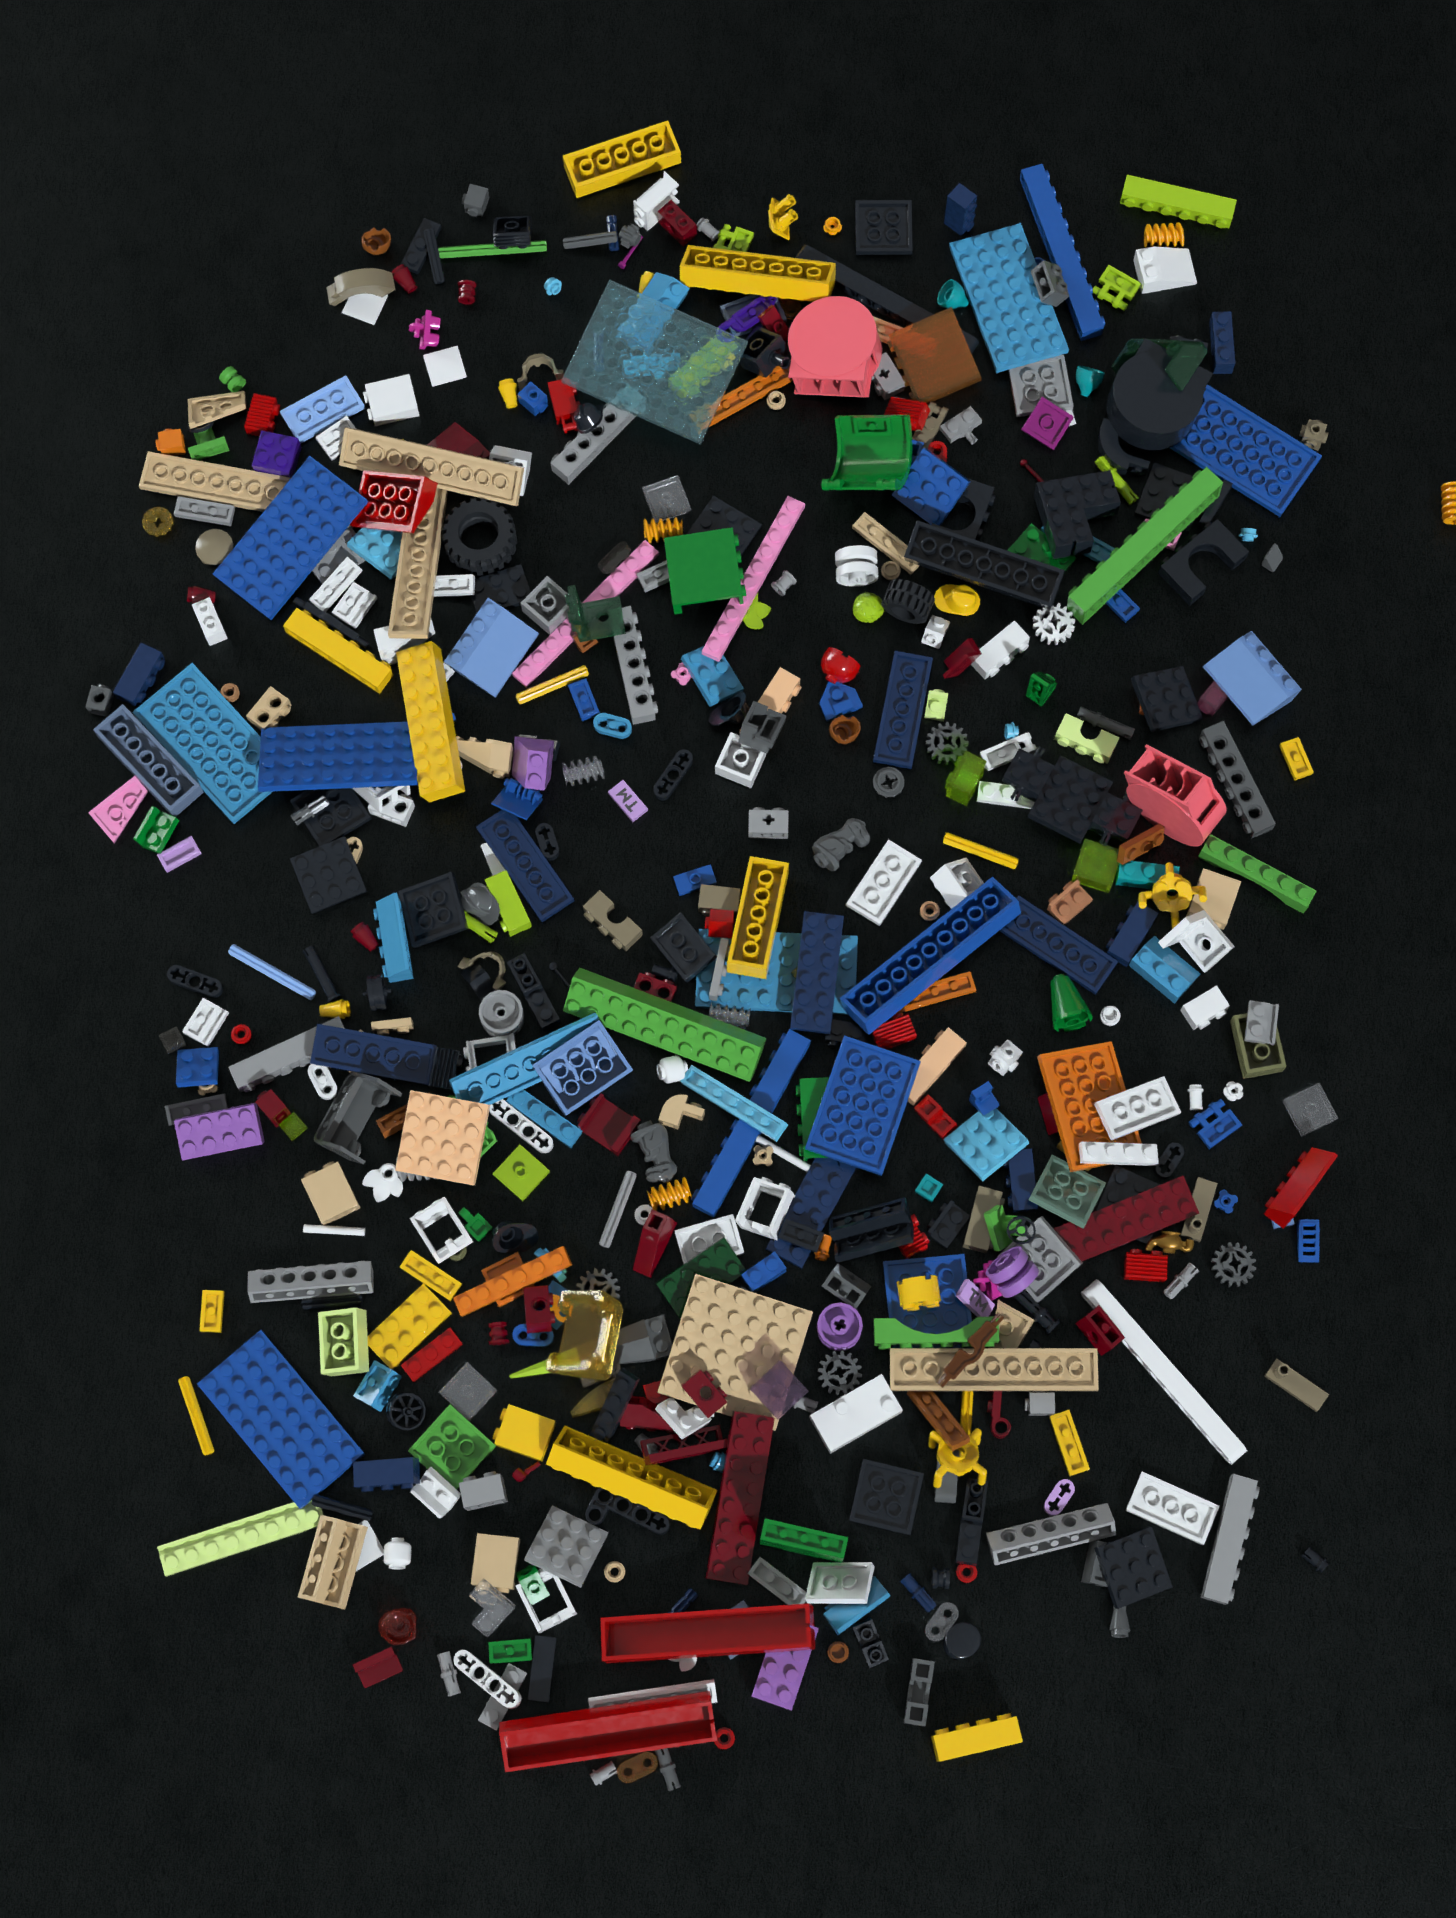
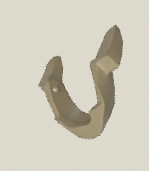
M545 354L531 355L522 364V377L517 379L519 390L521 391L527 385V373L533 365L539 367L541 364L548 365L557 380L565 379L564 371L558 370L553 359Z
M487 951L476 955L472 959L464 957L460 961L458 967L464 969L471 967L479 958L491 957L499 963L500 968L493 988L500 990L506 984V981L502 979L506 971L504 959L499 953Z

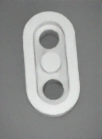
M311 1064L308 1068V1075L318 1095L324 1100L333 1099L337 1095L338 1088L328 1067ZM317 1070H322L320 1076L315 1074ZM330 1087L331 1091L329 1093H325V1088Z

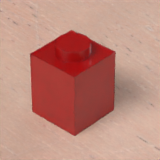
M710 909V916L705 918V929H709L708 937L732 938L734 910Z

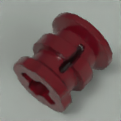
M471 280L459 281V303L466 305L474 303L476 283Z
M507 1322L488 1324V1327L491 1328L489 1336L492 1337L489 1345L509 1343V1340L506 1339L508 1333L505 1330Z

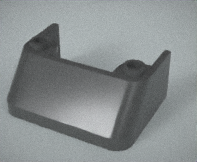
M357 1072L350 1073L344 1080L314 1135V1142L350 1161L364 1165L365 1160L359 1157L361 1154V1144L357 1141L375 1107H382L388 1104L390 1095L401 1097L403 1093L377 1077Z

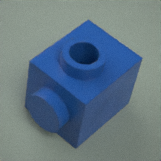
M531 381L518 393L519 403L534 416L539 412L545 411L548 406L547 395Z

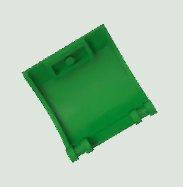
M910 415L836 416V466L830 479H822V490H901L908 479L912 461Z

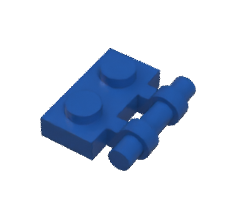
M1222 1099L1210 1103L1206 1110L1201 1113L1198 1112L1188 1122L1192 1128L1201 1125L1203 1129L1197 1134L1208 1149L1214 1147L1242 1126L1230 1109L1225 1113L1221 1111V1108L1225 1106ZM1214 1114L1217 1119L1209 1124L1206 1119Z

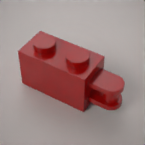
M570 378L548 382L557 425L562 424L564 434L570 430L577 431L573 415L580 402L575 401L574 396L577 395L575 384H571Z

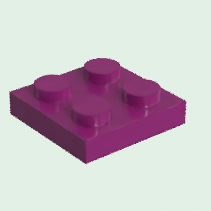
M1041 397L1021 430L1054 450L1074 417L1044 397Z

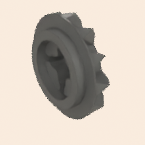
M881 768L874 775V789L878 795H882L885 798L895 797L901 793L904 787V777L896 768ZM886 776L889 781H894L891 789L888 785H883L886 781Z

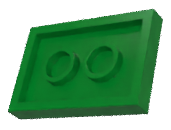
M1032 523L1007 550L1065 570L1064 573L1076 561V557L1070 554V557L1053 559L1046 534Z

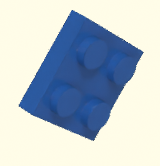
M218 1047L178 1050L177 1087L218 1084Z

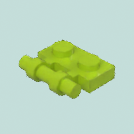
M724 224L723 229L718 234L719 239L713 248L748 252L754 232L736 226L733 233L730 232L731 226ZM726 240H730L728 247L724 246Z
M1108 265L1098 282L1104 286L1102 289L1095 286L1093 293L1097 295V298L1110 302L1114 308L1125 310L1128 304L1122 301L1123 298L1131 301L1140 288L1141 283ZM1109 289L1118 294L1117 297L1108 293Z

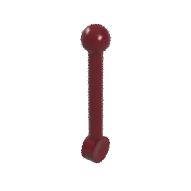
M1022 459L1020 461V465L1025 467L1039 482L1044 481L1027 464V460Z

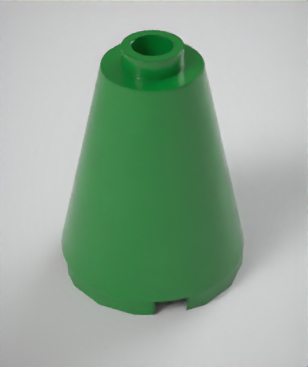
M1064 974L1054 976L1050 982L1054 1029L1059 1031L1058 1028L1064 1029V1032H1069L1086 1026L1085 1022L1088 1019L1091 1022L1093 1016L1072 980Z

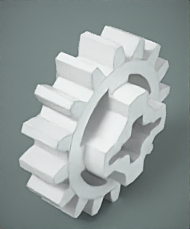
M1058 603L1056 607H1052V610L1043 607L1042 611L1037 610V616L1033 618V622H1035L1033 629H1037L1035 632L1036 636L1041 635V642L1047 639L1048 645L1051 641L1058 645L1059 640L1064 643L1066 637H1071V632H1074L1075 628L1073 626L1075 619L1071 618L1072 612H1066L1067 606L1062 609L1060 608V603ZM1066 627V629L1062 633H1059L1061 629H1064Z

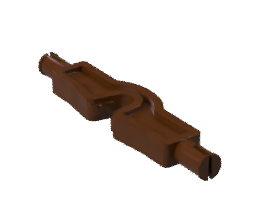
M997 1312L990 1322L985 1321L968 1338L967 1341L974 1348V1352L968 1354L963 1349H959L943 1369L944 1374L936 1382L938 1385L942 1382L940 1386L943 1388L950 1379L954 1380L967 1365L973 1364L982 1356L985 1344L997 1332V1325L1004 1319L1001 1316L997 1320L1001 1315Z

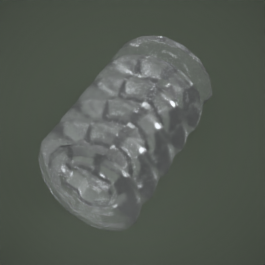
M593 756L592 762L588 757L585 758V764H583L581 759H578L577 766L573 761H570V767L566 763L562 764L566 786L568 781L574 786L575 780L582 784L583 778L589 783L590 776L597 781L598 774H600L602 779H605L601 759L598 760L596 756Z
M711 1002L709 1017L736 1027L740 1026L741 1029L746 1030L749 1026L751 1008L748 1009L747 1013H745L744 1007H741L739 1012H737L734 1005L731 1011H729L728 1004H725L724 1008L721 1009L720 1003H717L716 1007L713 1008Z

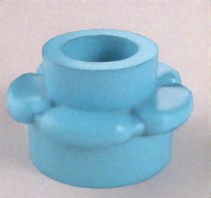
M551 277L545 282L544 289L548 295H556L561 291L562 283L560 280Z
M1241 528L1239 537H1242V541L1253 542L1254 538H1257L1258 535H1256V529Z
M1014 722L1005 725L1004 735L1006 740L1018 736L1019 729L1018 726H1015Z

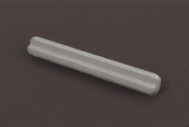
M626 1171L599 1242L602 1247L609 1248L636 1179V1173L632 1171Z

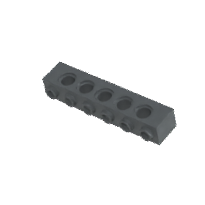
M1222 721L1203 729L1199 738L1200 744L1203 748L1207 749L1209 762L1211 765H1215L1217 777L1220 782L1224 783L1226 787L1225 793L1229 800L1232 799L1235 805L1234 811L1238 817H1241L1245 833L1249 834L1252 839L1273 830L1276 823L1225 722ZM1214 744H1221L1223 749H1217ZM1228 760L1232 766H1225L1222 761ZM1231 778H1238L1240 780V783H1234L1231 780ZM1241 794L1247 795L1248 798H1249V800H1248V801L1242 800V799L1240 798V795H1241ZM1248 812H1255L1258 817L1252 818Z

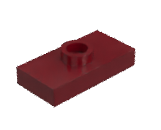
M770 305L758 316V319L766 330L781 335L783 340L786 341L788 340L789 329L775 306Z

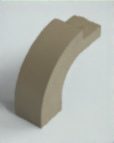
M375 268L356 269L334 277L335 282L326 287L329 304L333 306L357 294H373L384 297L395 290L393 274L389 271Z

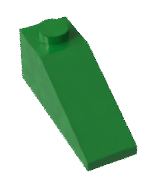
M1042 672L1033 673L1030 677L1026 696L1042 707L1055 690L1057 682L1049 674Z

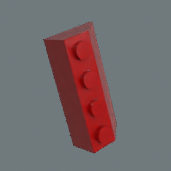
M1313 1147L1308 1153L1304 1151L1297 1160L1300 1162L1298 1167L1293 1166L1286 1175L1289 1177L1286 1183L1282 1181L1275 1190L1278 1192L1275 1198L1271 1196L1265 1204L1267 1210L1264 1212V1215L1284 1229L1297 1214L1338 1155Z

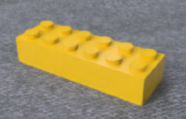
M667 120L563 155V163L576 198L680 164L681 151Z
M750 856L727 960L728 973L767 979L789 873V863Z

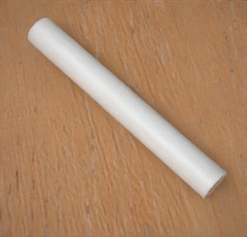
M760 1135L755 1141L764 1148L771 1146L774 1150L773 1153L808 1172L811 1165Z
M304 1224L303 1227L304 1233L365 1236V1228L307 1224Z

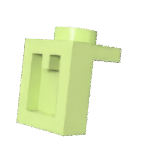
M940 689L929 690L925 719L944 722L948 693Z

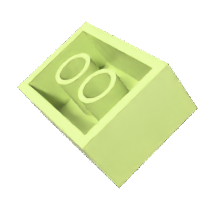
M348 1308L318 1312L321 1374L339 1376L369 1372L366 1310Z

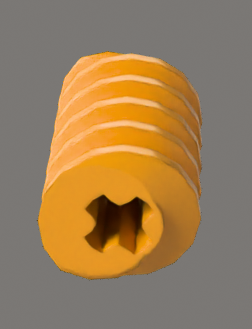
M1180 222L1176 223L1175 227L1173 223H1169L1168 227L1165 223H1162L1160 228L1158 224H1154L1153 228L1150 224L1146 225L1144 230L1145 248L1148 243H1150L1151 247H1154L1156 242L1159 247L1162 246L1163 242H1165L1166 247H1169L1170 242L1176 247L1178 241H1180L1181 247L1184 246V230Z
M1456 481L1444 483L1441 486L1443 523L1448 525L1456 524Z
M675 517L673 523H671L670 519L667 518L666 522L663 523L662 518H659L658 524H656L654 518L651 519L650 524L644 519V536L649 543L652 542L653 537L659 543L661 537L664 541L666 537L683 535L682 519L681 523H679L677 517Z
M685 1177L682 1178V1184L676 1179L674 1186L667 1182L666 1189L660 1184L659 1191L654 1187H651V1194L647 1191L652 1209L657 1211L658 1206L665 1210L666 1203L670 1208H673V1201L679 1206L681 1205V1199L688 1203L689 1196H691Z

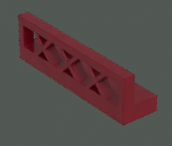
M720 1425L701 1428L690 1434L689 1436L693 1435L699 1440L697 1445L694 1446L684 1443L688 1436L680 1440L677 1433L642 1440L640 1444L645 1466L722 1451L727 1448L728 1440L722 1438ZM715 1431L717 1441L708 1442L704 1438L708 1432ZM671 1439L680 1444L674 1450H669L665 1446ZM654 1443L660 1447L658 1453L649 1454L647 1444Z

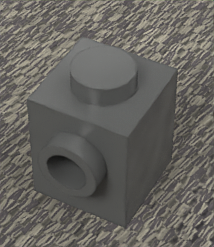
M473 184L469 185L467 194L464 193L462 198L465 213L471 216L483 217L489 200L488 188Z

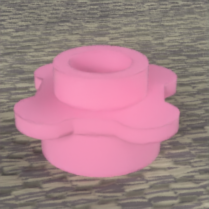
M679 663L678 668L671 672L672 678H676L680 685H686L691 678L688 669L683 663Z

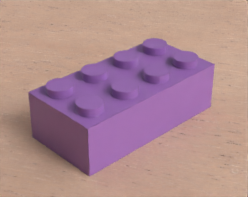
M256 1103L174 1120L182 1160L261 1145L265 1142Z
M810 1626L814 1629L816 1639L819 1628ZM812 1650L766 1653L751 1697L792 1711Z

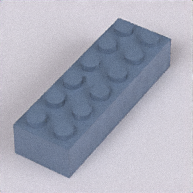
M123 704L93 729L97 737L172 816L176 817L204 793L201 786Z

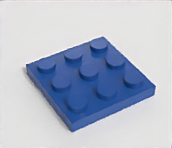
M925 447L911 465L905 485L901 490H895L892 496L930 525L933 523L941 526L971 481Z

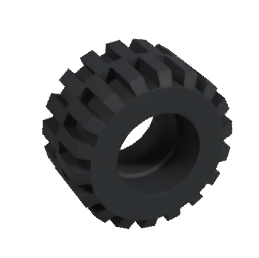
M894 579L890 581L881 603L882 607L893 617L904 622L921 624L926 622L935 598L930 591L915 582Z

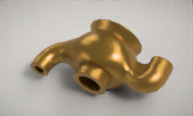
M1161 1231L1162 1235L1148 1241L1145 1250L1153 1251L1154 1246H1159L1163 1248L1164 1253H1175V1250L1179 1249L1189 1252L1193 1249L1194 1240L1186 1239L1184 1242L1179 1237L1181 1233Z

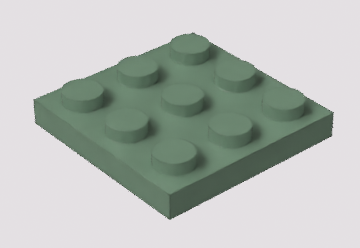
M1051 1155L1029 1201L1084 1229L1106 1182L1083 1170L1070 1172L1066 1161Z

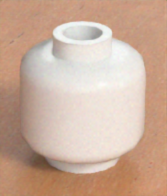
M678 1055L663 1058L657 1065L658 1077L665 1083L681 1081L688 1071L686 1061H683Z
M392 1538V1542L384 1545V1563L389 1565V1569H405V1566L410 1564L411 1545L404 1542V1538Z

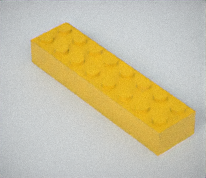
M688 245L680 264L681 283L687 287H699L708 290L715 289L725 292H739L764 297L772 296L781 299L788 298L814 302L821 298L831 297L835 285L836 263Z
M429 641L398 651L396 655L414 763L417 769L420 796L428 802H433L465 792L441 648L434 642Z
M567 1426L563 1427L553 1443L546 1465L551 1466L557 1471L570 1474L573 1478L582 1479L594 1487H601L613 1495L627 1498L632 1503L641 1504L648 1507L651 1511L660 1512L672 1520L681 1521L689 1527L701 1529L718 1491L660 1465L645 1466L643 1458Z

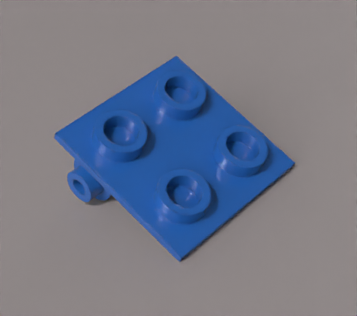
M506 778L504 782L505 787L491 804L527 820L542 802L543 798L539 790L528 788L523 790V786L519 785L518 781L513 778Z

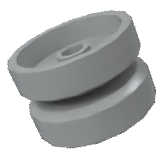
M507 990L490 992L483 998L479 1006V1017L483 1028L493 1037L512 1033L516 1035L524 1024L525 1015L521 1002L515 994Z

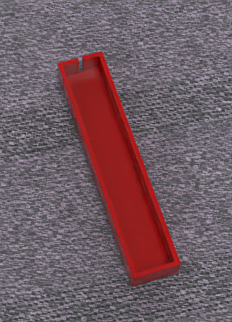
M808 1603L601 1618L602 1661L606 1663L814 1650L815 1632L810 1627L814 1626L813 1606Z
M710 1691L499 1722V1736L505 1772L717 1741Z

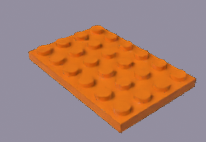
M1112 1041L1037 1056L1070 1172L1110 1165L1080 1163V1142L1142 1144L1138 1131L1111 1141L1094 1105L1097 1101L1126 1091Z

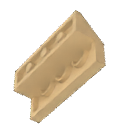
M320 1516L298 1598L341 1609L346 1608L368 1527L333 1517Z

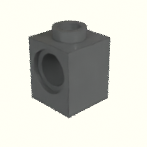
M91 685L86 703V709L90 714L109 716L114 698L111 689L105 685ZM99 697H105L102 702H96Z

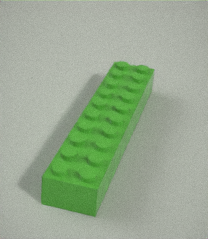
M1206 467L1202 471L1198 470L1193 475V480L1189 484L1184 483L1179 488V493L1175 497L1173 495L1170 496L1161 510L1159 508L1155 510L1147 523L1144 521L1137 528L1138 531L1134 535L1130 534L1124 540L1123 546L1120 548L1116 547L1110 553V558L1107 561L1102 560L1096 566L1097 570L1093 574H1087L1079 587L1075 586L1069 591L1067 610L1072 612V615L1082 625L1219 497L1223 482L1210 469Z
M579 968L572 978L563 1008L564 1012L580 1018L596 1013L600 1022L606 1028L749 1082L755 1074L767 1039Z

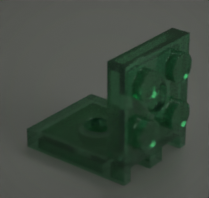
M567 586L568 594H565L567 606H569V611L567 612L569 623H571L572 631L577 633L580 642L626 634L620 596L581 603L576 586ZM602 615L609 616L605 622L599 621V618Z

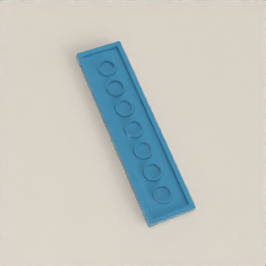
M596 1013L588 1015L449 1079L456 1099L491 1105L541 1082L532 1065L599 1020Z

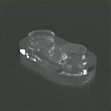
M949 1602L943 1603L925 1627V1634L929 1640L935 1642L942 1640L955 1623L959 1612L954 1604ZM946 1609L951 1611V1616L949 1618L944 1616V1611ZM933 1627H938L939 1633L937 1635L932 1634L931 1629Z

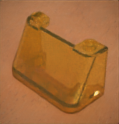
M603 1290L561 1291L558 1307L566 1315V1321L559 1353H551L546 1361V1370L560 1375L593 1380H608L611 1375L623 1308L621 1303Z

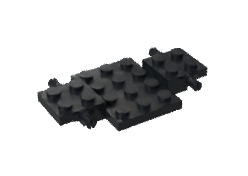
M1040 746L1035 754H1030L1020 748L1018 749L1002 781L1015 789L1011 795L1012 800L1015 797L1014 801H1018L1021 795L1035 802L1028 814V818L1080 844L1088 829L1102 836L1099 841L1101 845L1104 839H1106L1103 846H1107L1110 838L1118 839L1124 843L1127 842L1143 811L1129 803L1130 800L1127 797V792H1125L1122 799L1108 793L1113 781L1063 756L1059 757L1054 767V765L1041 758L1045 749L1042 748L1041 750Z

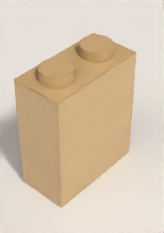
M1203 868L1197 886L1206 887L1207 901L1200 902L1199 894H1193L1186 917L1205 910L1215 924L1224 930L1241 881Z
M329 1162L323 1166V1169L317 1172L315 1170L310 1171L304 1175L305 1178L301 1179L323 1225H327L361 1208L339 1162Z
M477 1533L471 1585L476 1586L475 1590L488 1591V1587L496 1588V1592L509 1593V1589L514 1590L520 1546L519 1538Z

